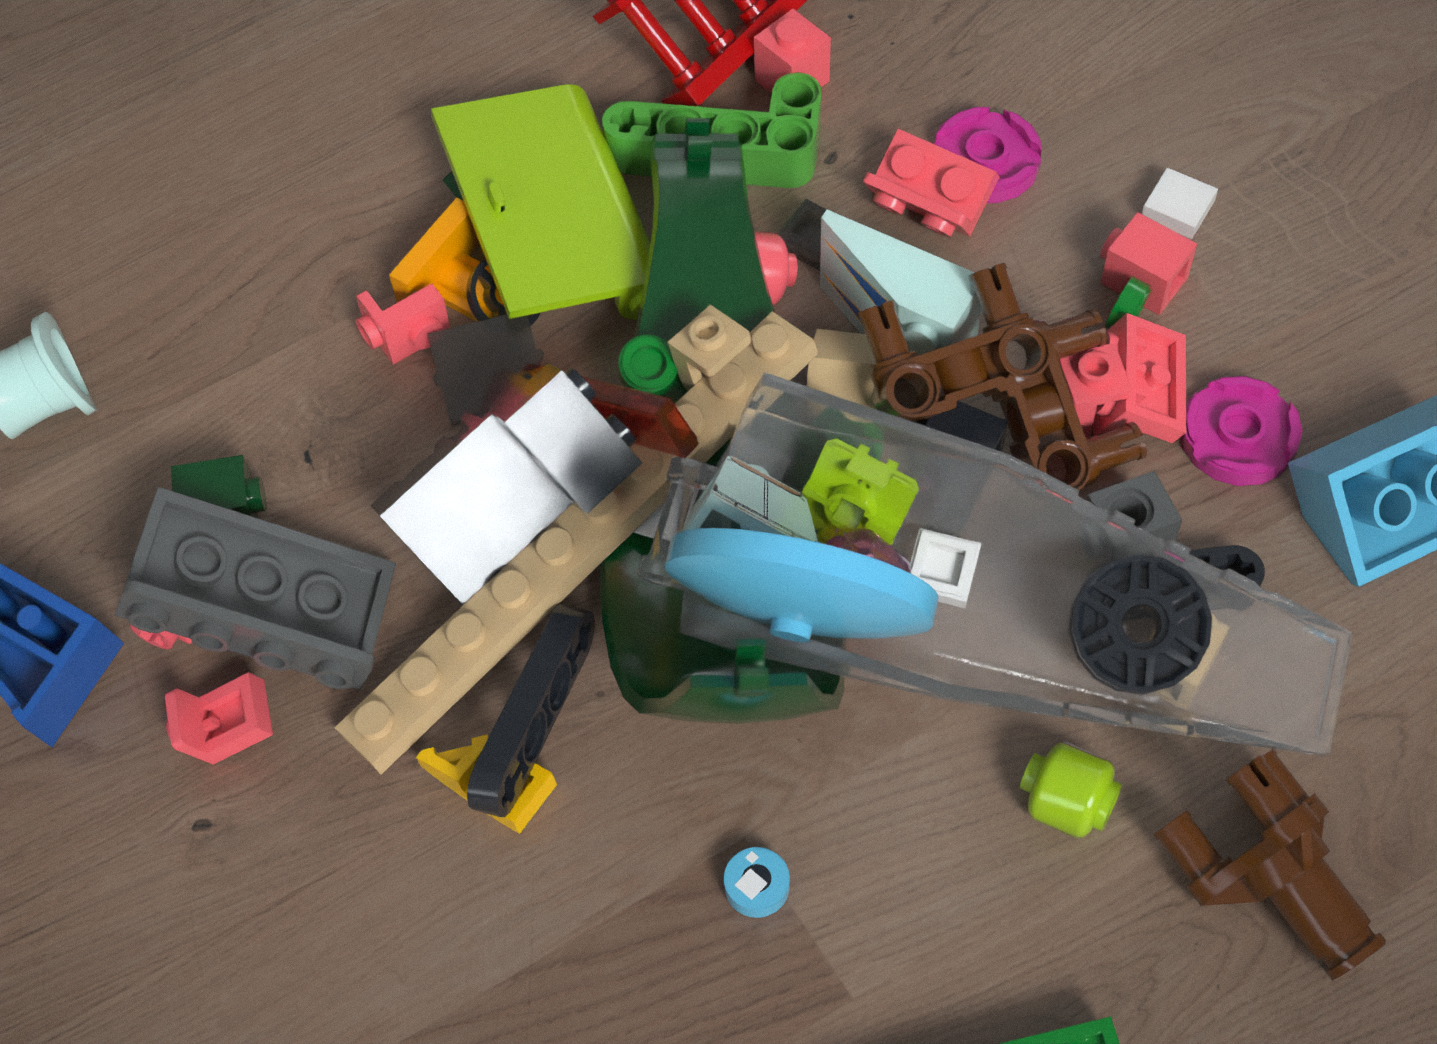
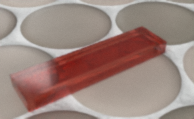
M528 363L518 375L527 371L533 377L544 366ZM582 376L597 394L590 403L604 419L611 413L615 415L636 438L637 441L634 444L685 459L699 444L697 436L670 398Z

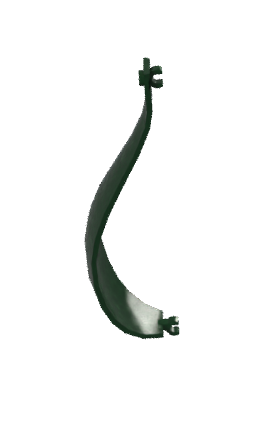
M686 118V134H655L650 143L654 195L653 230L634 338L641 335H655L668 342L709 305H712L746 328L749 333L772 311L774 312L752 223L741 142L737 134H709V118ZM678 372L672 386L665 393L657 397L642 398L631 394L625 388L623 389L618 419L628 428L636 440L688 392L683 388ZM793 380L789 381L741 428L743 431L782 452L804 425ZM730 439L685 482V484L699 487L695 503L699 499ZM784 473L780 482L802 494L803 489ZM632 533L600 564L602 624L610 667L622 697L639 714L689 722L743 724L787 720L839 708L844 694L845 681L844 638L811 635L809 642L785 640L769 633L771 625L749 619L714 604L680 584L666 572L665 562L670 543Z

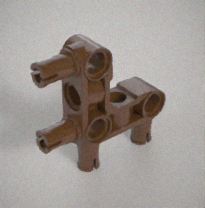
M1006 263L994 265L991 269L986 268L968 276L973 284L987 327L982 328L983 334L918 356L917 351L910 352L895 309L896 304L894 300L857 313L858 318L861 319L876 362L875 365L871 366L872 373H870L874 384L872 392L873 405L878 414L887 421L903 423L926 419L956 408L957 401L980 393L986 398L992 396L993 402H1000L1005 419L1008 421L1007 425L1013 439V443L1009 448L1014 463L1027 488L1037 496L1048 498L1075 493L1082 488L1093 485L1099 478L1100 472L1134 460L1144 459L1147 455L1145 441L1121 448L1122 443L1143 436L1138 425L1134 422L1126 423L1122 427L1087 439L1060 366V359L1093 347H1101L1107 343L1105 327L1087 334L1081 333L1082 329L1103 322L1099 312L1091 308L1084 313L1049 325L1045 321L1033 320L1032 317L1029 318L1028 313L1021 314L1006 271ZM1010 340L1018 342L1026 352L1027 360L1023 370L1012 366L1007 359L1006 347ZM898 378L910 381L917 391V401L912 409L903 407L894 397L893 389ZM1051 454L1060 457L1065 464L1066 474L1060 485L1053 482L1047 474L1046 464Z

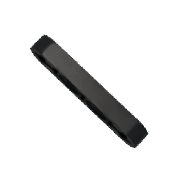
M559 604L551 613L475 763L467 792L468 805L471 810L498 817H506L513 809L590 651L595 630V619L591 611Z

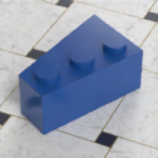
M0 563V696L10 707L11 713L23 728L50 747H53L124 645V642L98 619Z

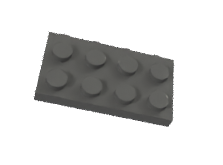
M157 487L115 616L127 619L132 626L145 632L161 633L167 631L190 638L195 645L208 651L224 652L229 650L252 657L257 664L267 669L276 671L292 669L315 676L319 683L330 688L348 689L351 687L360 690L372 671L375 659L372 654L396 562Z

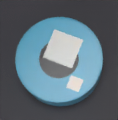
M761 847L747 848L738 852L731 858L725 868L724 890L726 898L737 912L748 917L760 918L775 913L786 902L790 890V875L785 861L772 850Z

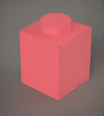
M791 9L754 37L755 81L772 94L774 84L779 78L789 73L800 72L809 74L823 87L830 81L831 37L796 10Z
M1137 212L1124 230L1118 227L1115 228L1105 241L1100 253V257L1105 260L1101 284L1121 294L1132 276L1151 285L1150 289H1152L1144 307L1160 315L1189 278L1197 243Z

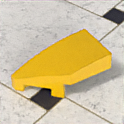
M486 734L471 738L472 745L437 753L434 747L423 749L416 756V759L423 769L467 800L471 773L489 736ZM535 763L511 812L506 817L488 815L520 834L557 786L553 773Z

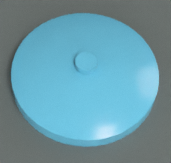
M699 528L681 531L672 536L665 562L666 572L688 589L725 609L749 619L771 625L770 634L795 642H809L811 635L835 638L876 639L921 634L932 628L939 599L935 589L928 583L909 572L883 561L819 542L759 531L729 528Z

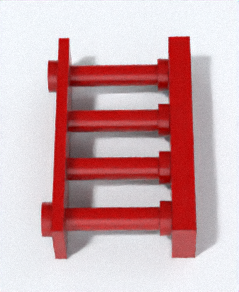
M606 0L607 3L592 17L600 25L618 13L623 12L673 74L671 82L675 88L661 102L663 104L700 106L754 53V37L791 9L797 11L807 0H732L741 11L738 17L742 21L733 32L729 27L724 30L701 0H674L708 43L704 48L709 55L700 64L696 60L692 62L688 60L641 0Z

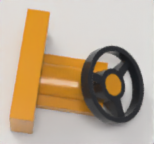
M457 197L389 274L396 303L433 284L444 298L446 306L482 324L485 328L495 333H518L530 327L541 314H531L521 325L505 326L507 312L487 260L485 259L480 262L469 256L480 242L464 201Z

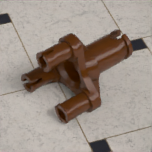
M1273 748L1266 754L1259 755L1225 780L1229 786L1235 789L1265 829L1260 833L1263 839L1233 861L1229 856L1222 859L1190 817L1191 814L1188 810L1153 835L1157 840H1160L1191 883L1186 887L1200 906L1261 902L1269 897L1317 961L1323 959L1329 967L1326 973L1333 981L1385 945L1386 940L1381 933L1376 935L1368 926L1371 920L1323 859L1330 852L1322 841L1324 816L1329 813L1328 809L1315 793L1310 797Z

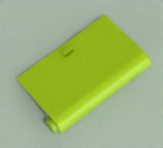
M566 84L431 108L432 120L508 318L512 319L615 297V304L620 315L627 319L637 320L651 241L612 151L603 135L602 128L585 90L577 85Z

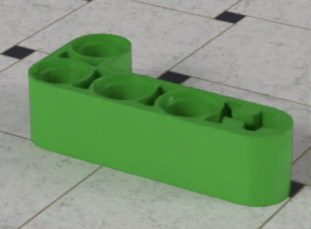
M798 72L784 75L774 84L769 112L637 101L618 102L611 105L602 117L603 135L621 173L652 177L650 143L654 135L686 134V118H709V134L738 135L742 145L746 185L797 188L807 184L815 173L821 132V86L809 74Z

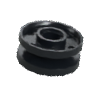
M1135 554L1107 563L1083 583L1071 605L1068 634L1075 658L1092 679L1116 692L1144 695L1175 686L1197 669L1210 645L1212 614L1205 592L1187 570L1163 557ZM1142 608L1154 618L1156 624L1155 634L1149 642H1134L1124 633L1122 621L1128 609Z

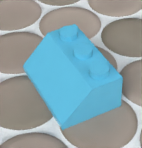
M1437 395L1288 463L1303 518L1352 585L1360 587L1437 550Z

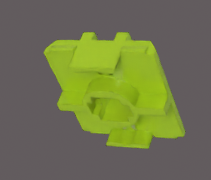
M838 438L828 440L822 449L810 479L802 491L803 496L808 502L814 529L818 531L816 533L817 540L823 544L853 552L856 551L862 555L884 561L919 491L917 481L898 471L899 463L890 458L885 464L868 455L871 448L860 444L858 449Z

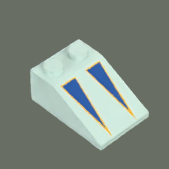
M830 210L825 211L821 217L820 288L860 334H865V331L857 313L894 300L896 304L895 309L910 352L917 351L918 356L978 335L981 307L973 284L968 277L975 272Z

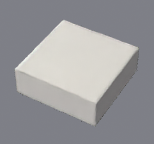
M1167 168L1144 204L1142 214L1182 236L1193 239L1215 202L1218 188Z
M919 528L908 572L922 579L935 589L939 597L938 602L965 608L981 543Z

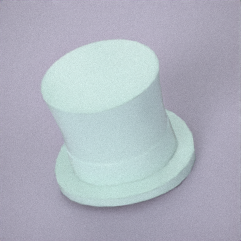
M47 312L32 319V335L0 351V430L12 440L42 420L74 407H78L86 415L97 411L56 320Z

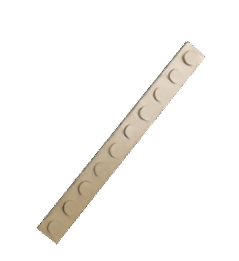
M772 311L750 332L751 343L714 376L708 377L705 375L630 447L642 462L633 473L588 514L573 504L570 505L334 727L336 731L382 775L734 435L738 428L741 429L819 354L813 338Z

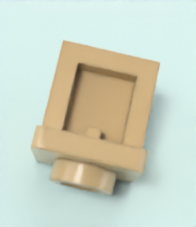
M709 305L667 342L683 388L689 391L705 375L708 377L714 376L751 343L750 333L746 328L712 305Z

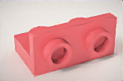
M897 129L876 174L867 172L863 183L875 194L872 202L900 216H902L905 208L924 216L921 221L923 226L940 235L951 238L954 230L969 237L971 236L1000 176L994 170Z
M1126 313L1106 331V344H1113L1117 348L1132 387L1130 397L1124 400L1097 405L1093 422V436L1119 428L1126 423L1134 422L1142 433L1174 443L1186 433V335Z

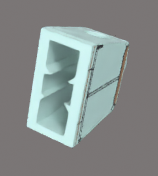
M727 456L695 503L682 531L699 528L742 529L818 542L807 499L800 492L771 477L763 467L747 464L734 456Z

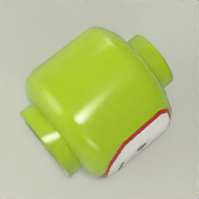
M1063 741L1054 745L1046 757L1037 753L1033 754L1021 780L1020 789L1030 793L1028 812L1034 820L1072 837L1082 838L1089 834L1093 828L1101 832L1104 830L1120 794L1122 783L1114 780V766L1108 759Z

